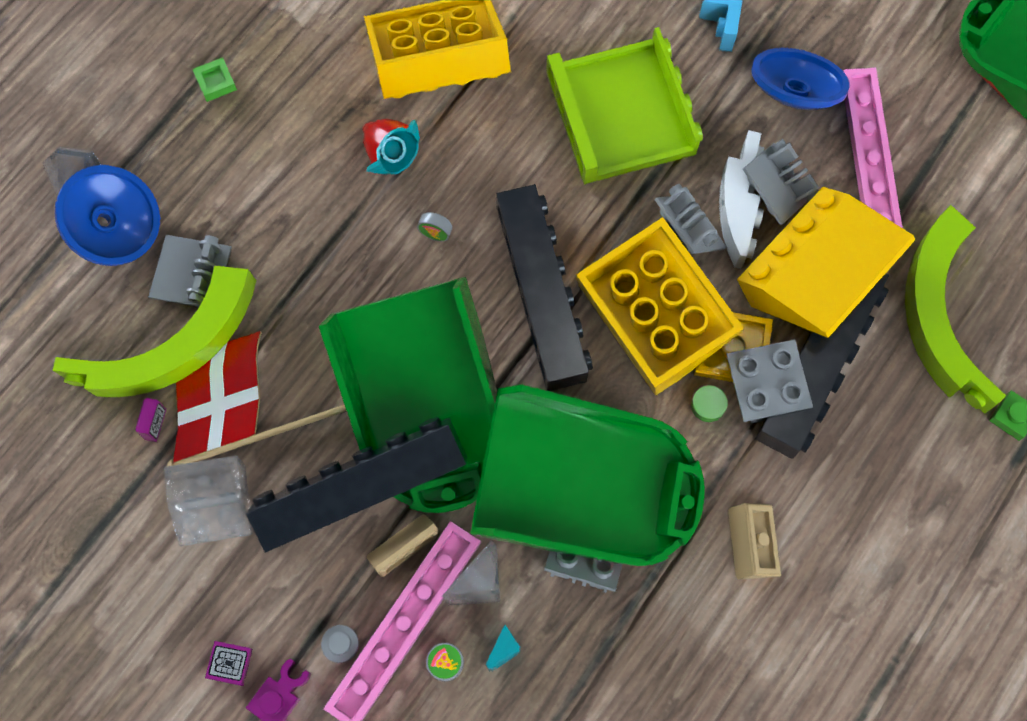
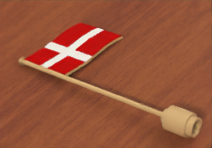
M258 331L228 341L201 368L176 382L178 430L174 458L167 463V469L172 473H177V468L345 412V405L256 434L260 405L257 356L262 332Z

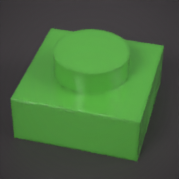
M223 57L193 69L207 102L237 90Z
M1011 390L1003 398L989 421L1020 441L1027 434V400Z

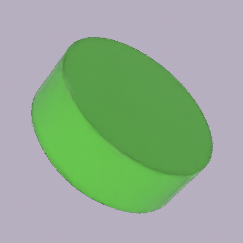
M712 385L699 388L691 401L694 415L704 422L719 420L728 406L725 393L720 388Z

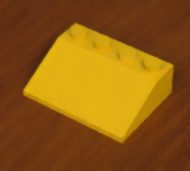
M441 0L364 16L384 99L401 98L411 93L430 92L444 86L463 85L469 81L482 78H496L501 74L511 73L507 38L491 0Z
M822 187L738 277L737 281L751 307L829 338L911 246L915 238L913 234L853 196Z
M663 217L576 274L579 287L655 396L685 377L744 330L737 317Z

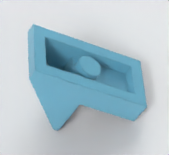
M704 0L702 3L699 18L718 22L715 36L721 37L719 50L732 52L738 32L742 0Z

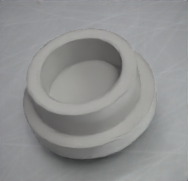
M336 625L329 628L321 641L323 654L335 663H344L351 660L359 647L357 634L345 625Z

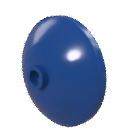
M774 48L765 50L755 57L751 69L752 76L762 91L777 102L795 109L817 110L832 107L846 98L850 87L846 74L833 62L817 54L799 49Z
M110 165L84 168L76 172L65 182L56 198L55 222L62 239L73 252L89 262L104 266L128 264L144 255L157 238L160 228V211L157 201L149 187L139 177L125 169ZM97 218H105L108 226H101Z

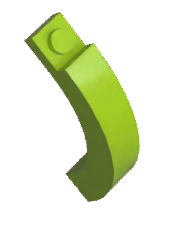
M950 205L928 230L912 258L905 287L907 324L920 360L940 389L949 398L960 390L972 407L980 409L985 414L995 407L1006 395L968 358L955 338L948 319L945 302V284L950 263L959 246L976 228Z
M214 266L209 288L198 310L179 332L163 344L146 353L117 361H87L56 357L53 371L65 378V383L74 386H84V389L97 397L135 396L176 383L201 368L228 342L246 314L253 296L256 279L249 269Z

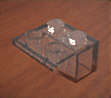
M238 456L164 467L167 504L180 546L253 535L252 526L246 516L250 508L246 466Z

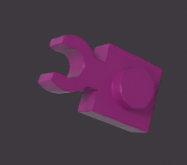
M288 659L281 667L280 680L277 682L268 676L246 706V709L262 721H285L300 700L292 692L296 687L305 685L310 679L311 673L305 670L298 679H292L290 670L296 662Z

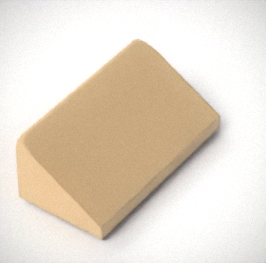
M744 503L729 508L728 515L736 578L755 579L781 576L772 505Z
M420 515L369 553L367 559L379 576L385 577L437 538L439 534L438 528L426 515Z

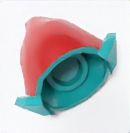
M384 118L367 122L363 126V143L368 158L371 161V165L367 167L366 172L383 175L398 174L408 168L414 161L418 153L420 141L416 119L412 120L408 125Z

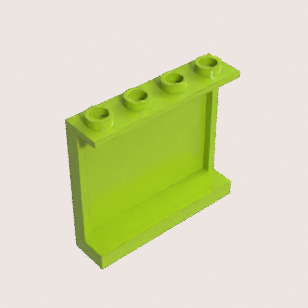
M659 27L654 28L653 38L650 40L563 62L560 52L547 55L546 73L584 184L697 154L700 141L703 140L702 129L699 122H694L690 96L687 93H683L680 69L677 65L673 66L670 58L672 56L670 42L668 38L663 39Z

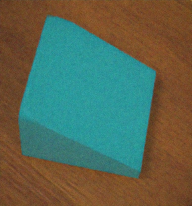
M504 625L486 663L489 672H493L520 653L521 647L506 625Z

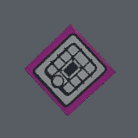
M144 399L135 427L136 432L147 441L157 442L167 410L158 400Z
M214 641L205 678L244 686L253 649Z

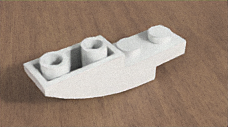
M748 130L743 143L740 159L728 156L720 186L719 209L722 234L734 267L739 269L742 268L746 258L752 259L757 243V239L751 238L753 228L759 229L764 209L758 208L761 196L753 194L755 188L751 186L747 175L743 171L746 165L764 151V147L759 146L762 133Z

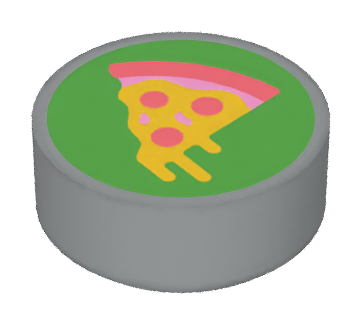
M427 212L421 215L417 229L429 239L447 241L453 226L444 216Z
M439 643L428 652L426 666L429 673L435 679L447 682L454 680L461 674L464 667V658L461 651L455 645Z

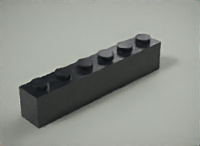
M536 184L496 193V208L546 391L586 383L589 370H593L592 360L588 349L582 350L579 339L584 337L580 319L573 318L570 307L575 305L571 287H564L562 276L566 275L562 256L555 255L553 245H557V239L553 225L547 226L544 215L548 214L545 196L538 195Z
M885 274L829 338L812 331L810 332L799 356L813 408L765 418L755 440L791 459L800 451L807 452L815 437V434L810 432L815 421L821 423L830 408V404L825 402L830 391L833 393L838 391L845 378V375L840 373L845 362L851 364L859 351L860 346L855 344L859 334L865 336L875 317L869 314L874 305L877 307L881 306L889 289L884 287L889 277L888 274Z
M439 417L429 419L420 424V430L408 436L406 432L395 434L385 441L387 445L373 450L372 446L366 447L352 455L353 460L340 465L339 461L332 462L319 469L320 474L307 480L305 475L288 482L285 485L287 489L274 494L273 490H269L253 498L254 504L251 505L246 516L264 552L271 551L467 464V455L450 418L440 421Z

